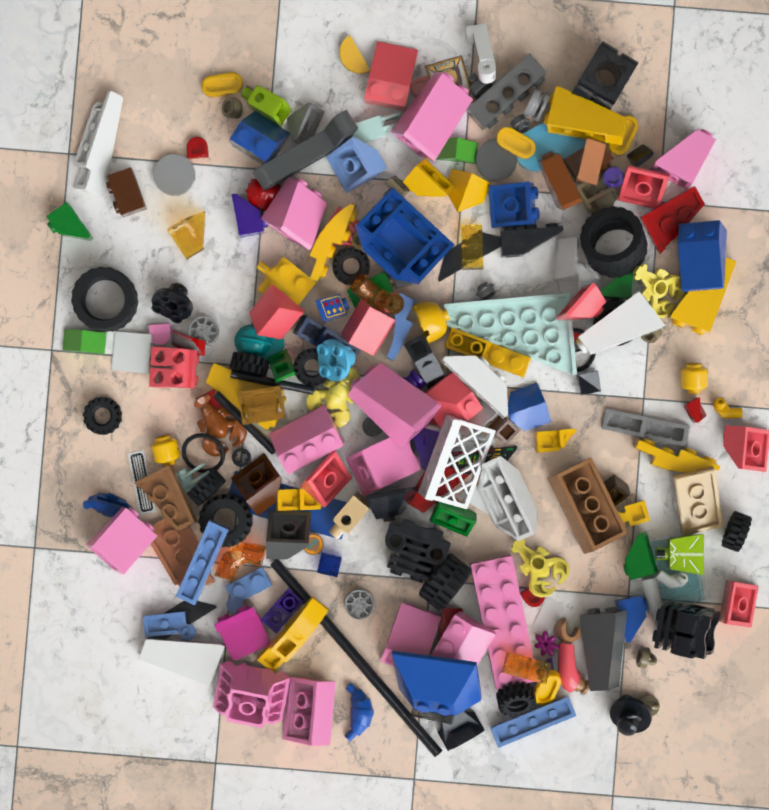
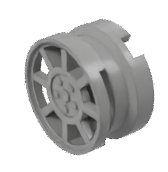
M535 88L523 115L527 117L530 115L534 120L539 121L551 95L548 93L543 94L540 89Z
M200 316L190 323L189 336L206 341V346H210L219 337V327L210 317Z
M364 589L351 591L345 600L346 612L355 619L367 618L374 609L373 596Z

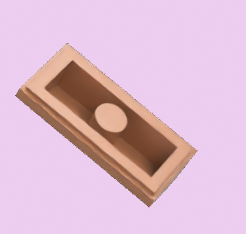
M586 138L576 181L597 185L606 144Z

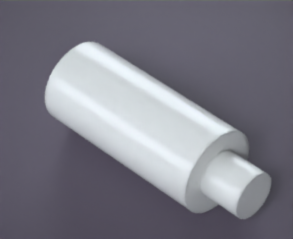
M652 577L641 580L649 613H653L654 620H656L657 610L663 604L657 579Z

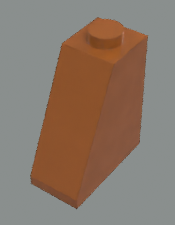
M553 151L541 155L542 159L537 162L555 206L565 210L583 202L561 155L553 153Z

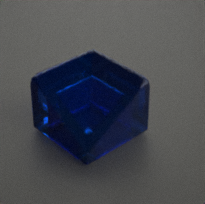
M322 552L317 573L338 577L342 556Z

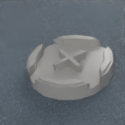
M169 154L162 157L156 163L153 171L156 186L163 193L170 196H180L187 193L195 181V170L192 163L186 157L179 154Z

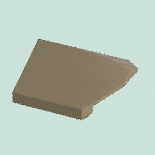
M604 172L599 174L597 185L581 183L576 186L583 201L582 203L590 214L602 208L613 206L619 197L615 188L609 187L604 183Z

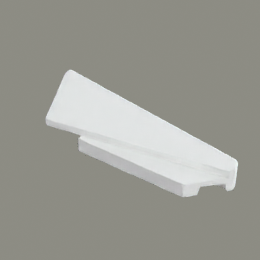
M112 91L107 92L105 101L102 103L97 102L93 105L73 164L81 168L73 188L99 197H104L107 175L109 174L123 97Z

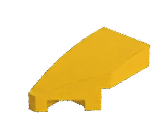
M576 429L534 432L536 453L555 452L563 449L571 436L576 433Z

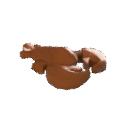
M208 394L197 397L194 406L201 407L204 419L197 421L200 432L207 429L206 434L216 438H225L228 429L232 428L229 437L230 442L237 436L238 438L232 446H239L245 440L247 430L236 419H225V417L231 414L223 406L217 411L216 408L209 404L211 397ZM203 438L202 447L204 451L211 456H221L217 444L208 438ZM228 447L224 448L225 454L229 451Z

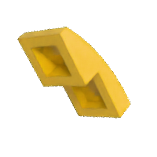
M304 489L278 490L276 511L321 509V505Z

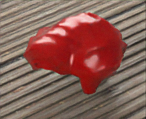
M254 178L248 183L245 192L253 206L259 210L266 211L282 186L277 184L264 191L257 179Z

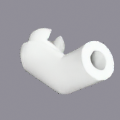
M659 570L655 576L657 580L670 589L682 587L688 581V576L684 572L668 575L663 570Z

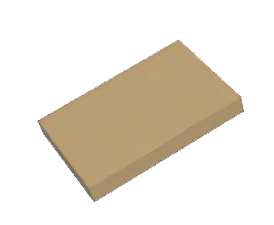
M709 467L674 475L673 482L682 536L723 527L715 468Z

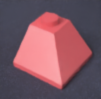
M590 283L578 291L556 316V319L560 321L597 318L603 312L604 308L602 306L606 303V300L596 284Z
M450 372L425 392V394L441 405L433 417L440 430L446 414L468 421L483 409L473 392L453 372Z
M725 425L723 447L738 469L766 472L769 430Z

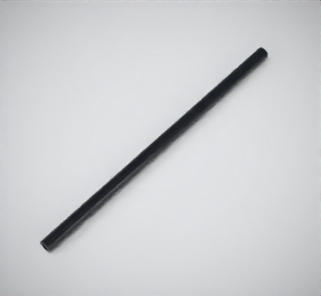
M276 559L270 565L288 587L304 601L303 604L311 598L279 559ZM325 615L320 622L323 628L434 757L439 755L443 750L331 619Z

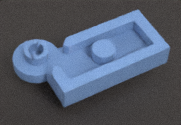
M263 567L225 586L231 597L226 605L229 612L236 614V609L243 607L244 600L272 586Z
M186 611L143 616L145 637L179 633L183 640L189 641L196 635L195 627L187 624Z

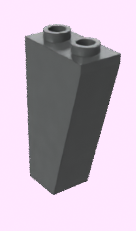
M618 607L605 608L603 612H600V608L588 609L587 614L579 616L590 691L610 690L619 687L627 610H618Z

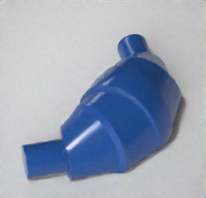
M98 492V494L90 496L88 500L83 502L85 509L93 508L106 517H113L122 507L134 509L125 499L112 493Z
M352 683L345 688L352 695L350 698L351 730L344 735L349 741L357 735L360 736L370 727L374 715L371 699Z

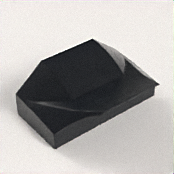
M464 710L456 716L448 715L441 719V728L437 732L447 751L473 739L485 730L474 711L467 712Z

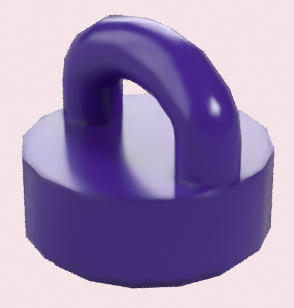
M617 166L608 167L603 173L604 183L612 188L620 186L624 180L623 171Z

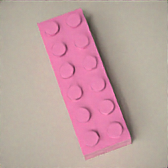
M512 555L470 563L482 625L496 633L487 649L496 690L502 689L503 685L509 686L508 683L511 682L515 684L516 681H519L521 684L522 681L526 683L538 681Z

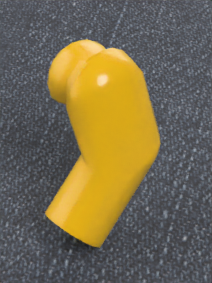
M717 398L713 403L714 410L723 419L742 418V408H730L725 403L726 400L724 398Z

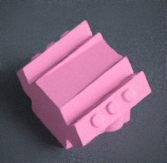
M231 660L220 664L213 708L219 714L225 715L227 717L226 721L260 728H263L265 723L275 724L283 719L290 677L284 671L275 674L270 668L261 669L251 667L245 663L236 666Z

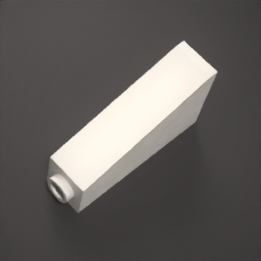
M639 291L577 338L579 340L577 345L584 354L588 352L589 355L660 330L665 324Z
M147 638L145 642L141 641L137 653L140 654L139 660L210 686L226 645L214 642Z

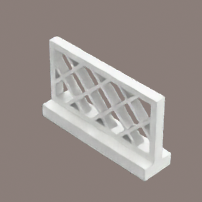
M446 414L418 493L431 501L436 500L467 509L495 430ZM461 425L467 426L470 432L462 438L458 434ZM482 431L487 432L486 440L479 444L475 435ZM472 438L476 446L466 451L463 442ZM460 445L463 453L453 458L451 455L452 448ZM478 450L479 459L471 463L468 455ZM465 457L468 466L458 470L455 462ZM452 464L456 473L446 478L444 470ZM471 470L473 474L471 480L464 483L461 475ZM458 477L461 485L451 490L448 482ZM445 484L448 493L442 496L436 495L438 487ZM461 490L465 492L463 502L456 501L454 494Z

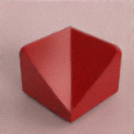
M700 397L683 406L692 423H698L707 416L700 404Z

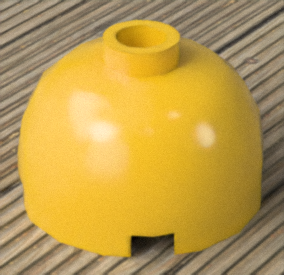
M423 301L413 305V311L418 316L417 322L427 343L430 344L442 338L447 330L446 321L450 320L446 308L441 309L433 301Z

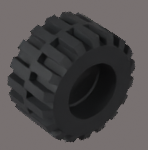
M221 494L212 497L203 505L199 513L198 524H200L201 533H204L208 521L214 519V515L218 510L222 508L232 509L238 516V525L235 530L227 533L222 547H231L239 544L249 535L253 525V516L250 507L243 499L235 495Z
M452 553L447 555L445 561L436 567L429 576L428 581L426 580L423 584L419 596L438 611L444 609L470 576L471 568Z

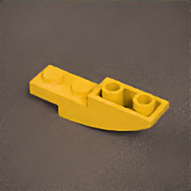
M351 203L342 209L320 233L309 255L317 258L310 279L320 281L321 278L326 277L329 269L326 266L329 258H333L336 247L333 246L334 243L342 245L350 237L351 230L348 228L351 221L355 222L359 212V210H356L357 204Z
M451 328L444 346L464 356L476 355L478 358L481 356L490 364L489 366L522 378L525 377L532 359L455 328Z
M646 438L643 441L637 440L634 446L635 449L653 456L650 464L662 469L682 473L714 467L715 470L720 469V466L716 464L717 460L705 456L704 459L696 456L697 451L687 447L685 450L679 449L675 456L673 455L675 451L664 446L662 450L654 447L655 442Z
M312 596L285 624L284 630L259 654L257 661L266 668H270L273 672L284 661L287 663L313 633L329 611V608Z

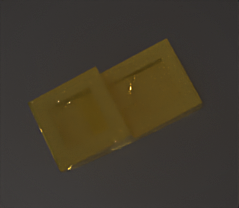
M482 224L461 225L462 270H483Z

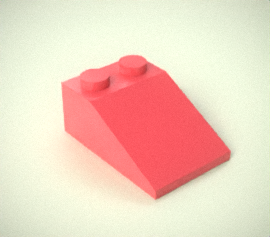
M377 41L364 103L405 111L418 50Z

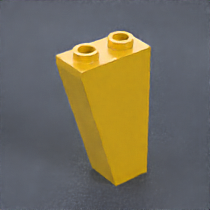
M556 86L555 92L551 93L549 98L550 112H546L544 124L547 125L548 133L582 139L589 138L599 142L622 145L626 131V117L588 99L571 94V91Z
M729 258L725 260L724 289L686 292L668 317L669 320H672V324L684 328V325L691 327V331L699 335L710 333L736 261Z
M213 363L206 380L209 386L219 391L239 409L237 392L272 387L230 378L231 370ZM282 390L283 401L285 404L287 397L284 396L285 391ZM276 398V399H277V407L279 408V407H280V404H279L280 398ZM243 404L245 414L247 415L246 405ZM278 420L260 422L258 424L270 431L271 427L275 428Z

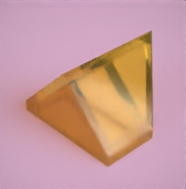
M206 211L184 218L167 229L186 259L204 250Z

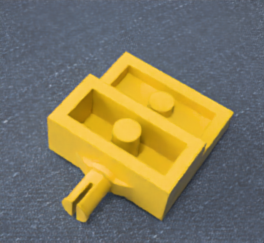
M282 257L278 264L272 268L262 261L256 267L266 275L263 283L257 289L261 294L264 295L268 288L274 284L297 305H300L316 284L314 280L310 279L309 276L285 257Z

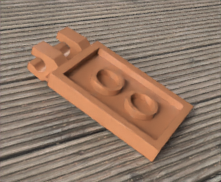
M164 518L152 525L155 528L153 532L157 537L152 541L151 546L174 585L180 587L199 541L190 526L177 531ZM211 572L205 583L208 586L216 582Z

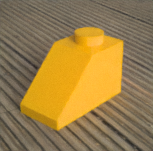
M425 158L413 168L403 181L407 188L417 196L445 197L455 188Z

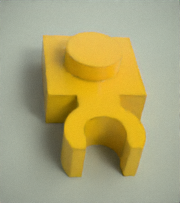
M644 500L624 506V513L618 512L623 524L628 521L630 527L650 521Z

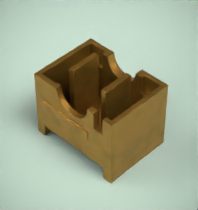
M280 385L237 392L243 425L286 418ZM276 398H280L279 404L282 412H278ZM243 404L246 405V411H247V417H248V418H245V411H244V405H243Z

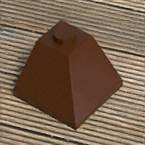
M265 453L231 477L245 501L258 516L275 504L282 478Z

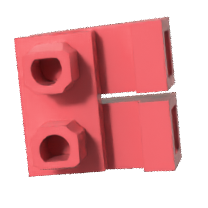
M152 346L150 365L171 367V369L150 368L149 387L195 388V385L198 384L196 366L199 364L200 357L197 355V350ZM161 351L160 362H159V361L157 360V354H158V352ZM158 372H159V384L156 382V378H155V377H156V374H157Z

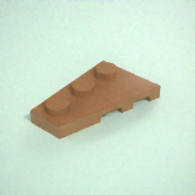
M172 464L134 482L138 488H141L147 494L146 497L155 503L161 510V514L177 531L198 522Z

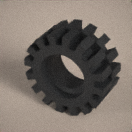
M345 247V249L339 250L334 256L332 269L339 282L354 286L366 279L370 270V262L366 253L355 247ZM349 258L356 259L359 263V270L355 274L346 273L343 270L345 260Z
M305 349L299 353L293 365L297 379L308 386H318L328 380L326 377L323 378L319 373L314 376L308 375L304 369L305 363L308 360L315 359L318 361L317 349Z
M233 352L229 369L266 377L270 361L247 353Z
M96 397L92 401L90 400L88 405L84 407L83 422L88 430L95 434L108 435L113 433L122 422L120 406L110 398ZM99 408H106L111 414L110 420L106 424H99L95 420V412Z
M213 469L187 495L199 507L226 480L216 469Z
M734 511L725 528L721 546L739 552L748 536L752 518Z
M516 681L515 684H512L511 682L508 683L509 686L503 685L502 689L499 688L498 692H496L499 711L501 714L504 713V716L510 715V717H514L515 714L521 716V713L525 715L527 711L531 712L536 707V697L533 686L530 683L526 684V682L522 681L520 684L519 681Z

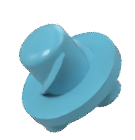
M337 339L326 340L317 346L320 376L326 377L330 381L345 379L350 371V367L354 365L356 360L354 351Z

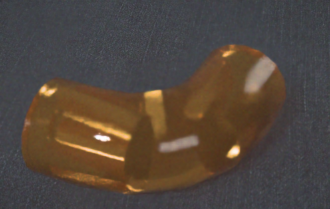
M364 274L357 276L350 286V290L382 312L396 315L404 307V300L401 295L384 290Z
M241 543L232 546L220 559L215 576L235 581L237 571L242 565L253 564L261 567L266 554V546L255 543Z

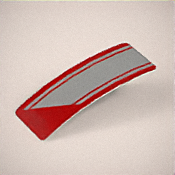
M172 330V345L180 349L197 350V355H205L206 341Z

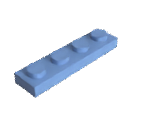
M211 519L208 521L176 597L196 605L230 529L229 527Z
M565 696L533 709L525 715L521 714V716H516L494 725L490 729L498 748L573 718L576 716L569 696Z

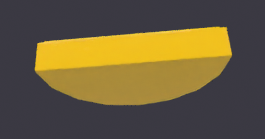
M350 35L347 36L340 46L342 65L353 73H369L370 68Z

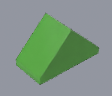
M459 137L449 138L435 160L476 164L478 143Z
M64 329L63 351L105 354L107 333Z

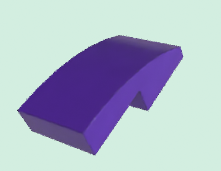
M288 588L263 616L261 621L277 634L304 601Z

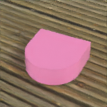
M170 323L149 325V334L152 335V342L154 344L162 346L170 341Z

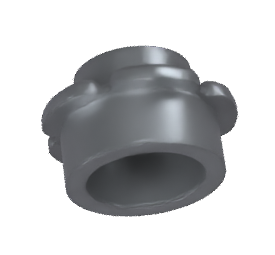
M521 114L516 116L510 122V125L516 131L523 133L529 128L530 119Z
M482 283L477 288L476 296L480 297L482 301L491 298L496 293L493 288L494 284Z

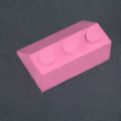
M325 404L269 433L276 454L287 474L344 446V439Z
M459 611L454 615L431 656L477 662L478 665L496 633L462 611Z
M289 676L290 682L286 698L283 740L310 746L330 745L335 681Z

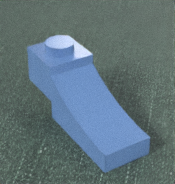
M401 293L398 297L394 296L389 305L392 308L391 314L394 315L396 320L393 341L387 358L395 361L413 325L412 322L406 319L415 300Z

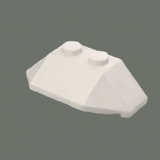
M476 355L444 357L441 362L502 419L508 415L507 384L504 382L505 378L498 371L493 372L488 367L490 364L481 356L479 358Z
M501 456L482 464L478 489L495 526L517 541L536 534L537 508L520 471Z

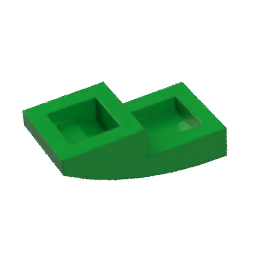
M287 349L267 357L270 361V368L276 383L296 374Z

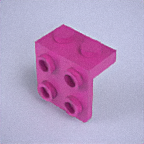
M247 604L236 609L237 614L230 616L227 613L217 618L218 622L214 624L217 633L220 632L233 660L245 657L270 644V639L255 606L249 608Z

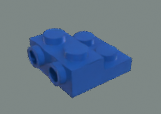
M528 181L489 186L491 228L536 225V220L540 218L539 208L535 207V199H538L539 193L534 183Z

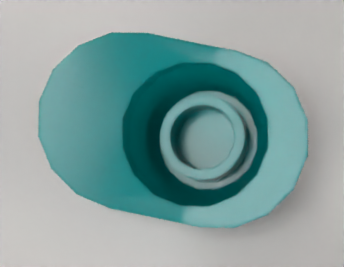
M254 325L241 327L234 338L235 347L238 352L259 356L267 360L268 356L282 351L285 347L284 338L275 339L257 335Z

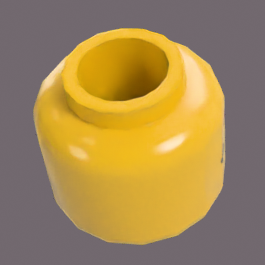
M686 363V367H683L680 371L681 387L688 390L689 394H700L701 390L708 386L707 368L703 367L702 363Z
M170 434L154 438V442L151 444L154 461L158 464H163V467L171 464L174 465L175 460L181 455L177 439L171 437Z

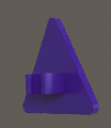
M426 428L413 438L423 470L427 469L440 433Z

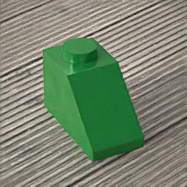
M68 202L46 216L49 220L47 225L53 233L57 232L61 236L88 241L94 239Z
M647 531L638 534L625 558V564H623L626 576L630 577V580L658 572Z

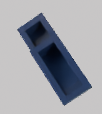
M302 315L293 331V334L316 347L326 340L337 339L345 346H349L354 351L355 357H357L361 350L349 344L342 336L305 315Z

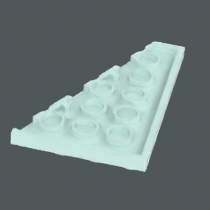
M570 293L444 304V308H446L450 320L446 321L448 327L490 341L493 344L528 356L535 361L568 374L577 375L572 320L558 321L556 319V316L570 302Z

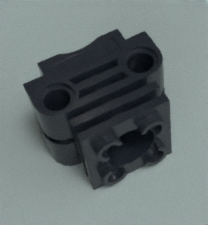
M602 41L571 94L588 100L591 99L594 103L611 110L639 62L624 53L621 56L617 55L619 50ZM599 70L610 71L615 78V84L611 86L600 84L595 77V72Z
M402 518L400 525L390 522L385 536V544L388 549L397 552V554H390L389 558L394 560V563L388 562L387 568H390V573L402 576V573L411 575V580L422 583L423 579L428 581L429 576L424 574V571L431 572L432 568L427 566V563L433 565L442 564L447 557L451 543L441 539L443 535L442 530L433 527H421L405 518ZM395 534L402 538L401 543L397 546H393L389 541L390 537ZM433 548H439L442 552L438 559L430 557V552Z
M673 601L662 605L656 613L658 626L657 630H654L652 641L655 642L654 648L659 649L663 646L662 650L667 651L671 648L670 653L692 659L695 657L705 659L707 655L714 653V632L719 623L720 612L714 611L715 609L699 605L689 604L683 607L682 603L675 605Z

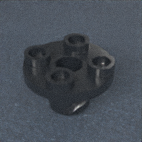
M172 283L169 288H161L155 291L151 300V309L153 312L169 318L174 323H181L182 320L190 317L193 311V304L187 297V288L180 283Z
M625 694L613 702L610 709V718L621 734L631 736L645 731L650 726L652 708L643 701Z

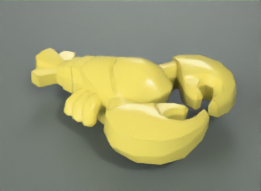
M645 264L636 266L633 270L635 274L633 278L636 281L641 279L645 286L642 291L643 296L647 301H650V306L659 318L669 316L674 305L672 303L669 304L670 301L668 300L658 301V299L664 297L669 289L670 296L678 301L685 293L682 291L681 276L679 274H669L663 269H658L653 274L647 272V265Z
M350 367V371L345 379L337 382L327 380L323 386L329 388L328 390H314L313 395L309 394L307 396L306 405L308 410L311 412L316 407L322 406V399H325V405L328 409L339 408L340 410L330 413L331 417H334L333 421L337 428L347 425L351 415L346 400L353 404V401L347 395L350 392V385L353 383V379L360 378L358 370Z
M524 539L516 540L512 544L510 551L512 553L518 552L524 562L519 568L525 576L530 573L528 587L534 596L540 598L548 597L555 591V586L545 589V586L551 585L550 582L538 581V579L548 578L549 567H552L554 581L557 579V574H560L558 585L562 584L568 577L570 568L563 558L552 557L545 559L544 557L549 554V551L540 546L534 552L525 546Z

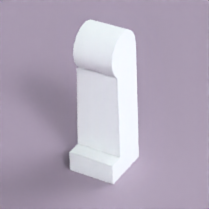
M484 23L465 27L467 44L474 43L478 59V79L482 83H491L496 78V64L487 25Z

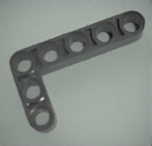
M347 110L342 111L331 119L323 131L253 171V175L262 189L266 191L331 154L352 138L358 130V126Z

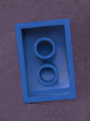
M720 220L679 224L678 251L683 292L724 289L727 230Z

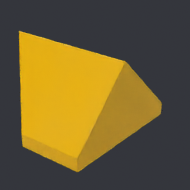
M451 169L448 180L455 188L448 196L456 211L460 212L484 203L491 183L473 173Z

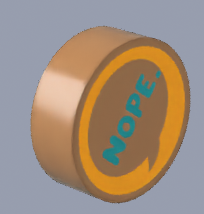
M310 534L309 546L304 549L305 552L310 555L319 554L324 547L323 539L317 534Z

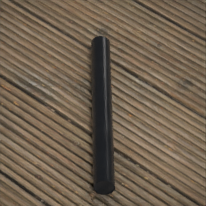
M231 370L230 378L272 387L280 385L281 389L313 395L314 392L313 386L284 380L276 383L274 378Z
M219 391L213 395V398L271 455L276 452L273 444L253 424H242L240 411Z

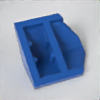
M538 383L510 392L508 401L510 420L524 432L551 422L546 402Z

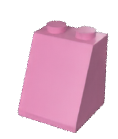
M697 129L659 158L650 170L669 174V181L687 190L693 184L716 139L712 137L713 134L709 131Z
M288 177L261 219L289 240L310 250L327 202L321 199L323 195L313 188L309 190L307 188L308 183L302 179L297 178L295 180Z
M388 438L346 458L363 496L421 470L419 459L414 455L410 447V441L401 449L391 438Z
M122 507L85 545L115 572L125 574L157 535L153 532L155 528L147 521L143 523L138 519L139 514L134 509Z
M401 603L380 662L394 666L392 651L429 655L441 617L437 616L433 611H423L417 609L413 604Z

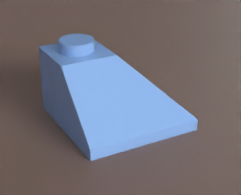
M355 137L350 138L326 157L346 193L372 180L387 169L379 152Z

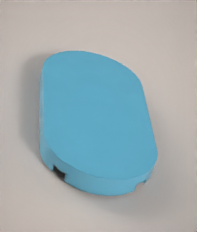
M542 123L523 133V135L532 139L535 143L536 149L533 156L528 159L517 157V161L523 168L539 172L541 169L537 161L542 159L541 155L553 151V153H559L564 160L582 149L586 139L548 133L547 125Z

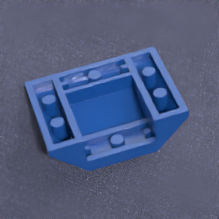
M394 188L355 226L365 253L394 279L419 284L455 245Z
M392 651L399 690L414 710L423 713L434 712L444 716H456L481 701L482 694L477 662Z

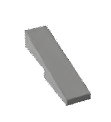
M606 408L602 429L687 447L691 427Z

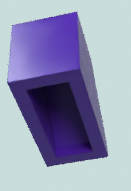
M231 194L240 238L264 234V228H267L268 224L261 219L263 216L261 211L237 194Z

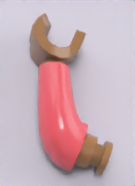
M562 617L554 626L556 638L562 641L559 643L558 673L561 678V686L569 693L580 691L581 694L585 695L589 690V681H584L581 673L577 671L574 645H572V642L579 639L582 630L579 627H574L572 634L568 636L566 633L567 621L565 617Z

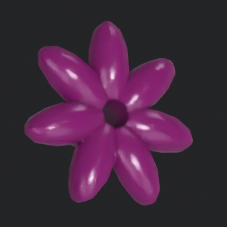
M543 631L542 636L535 635L538 643L534 647L542 648L541 656L548 652L553 657V649H559V646L553 643L556 636L553 635L548 638L547 631Z

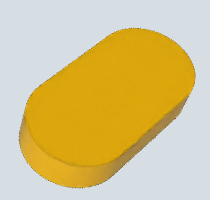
M230 72L206 77L202 81L201 87L206 96L211 98L239 93L243 88V80L239 74Z
M624 116L626 117V131L622 145L608 143V149L613 155L621 156L628 151L639 128L638 121L633 116Z
M503 127L496 135L497 144L521 159H528L533 156L536 149L534 141L515 129Z
M546 670L540 674L534 687L537 704L546 705L554 700L561 684L560 674L557 671Z

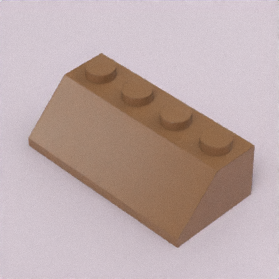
M588 458L547 478L584 554L594 552L628 534L592 458Z

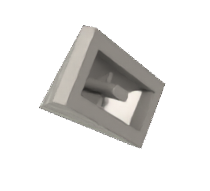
M307 103L289 116L287 121L291 141L300 144L313 137L325 111L312 103Z

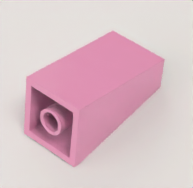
M445 71L444 73L435 72L390 131L418 156L435 161L473 100L468 95L469 91L462 85L457 86L453 82L454 78Z
M382 363L378 364L375 368L371 366L363 374L365 377L362 379L358 377L350 385L352 389L347 395L401 449L430 423L441 407L437 401Z

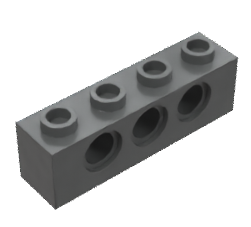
M528 54L471 104L466 112L482 130L486 127L491 129L498 122L497 118L502 113L507 115L514 108L513 104L517 100L521 102L530 94L528 90L533 86L539 87L546 80L544 78L547 73L546 70L531 54ZM521 75L527 76L529 83H519L518 77ZM510 89L513 92V97L505 98L502 95V91ZM488 103H495L498 110L490 112L487 110L486 105Z

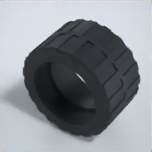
M610 206L609 208L605 207L594 212L586 219L585 224L581 228V247L588 264L594 271L609 278H619L631 274L636 266H640L644 262L648 251V243L642 223H640L639 218L632 211L626 210L623 207ZM625 230L633 235L631 244L621 253L604 255L595 250L599 238L609 231Z
M110 267L92 268L88 272L83 273L75 282L71 293V304L73 305L74 313L78 316L77 318L86 326L97 331L114 332L120 328L122 329L132 321L133 316L137 312L138 293L133 282L122 272ZM101 280H110L117 283L123 290L125 297L124 306L120 313L110 319L94 317L86 306L88 290L93 284Z

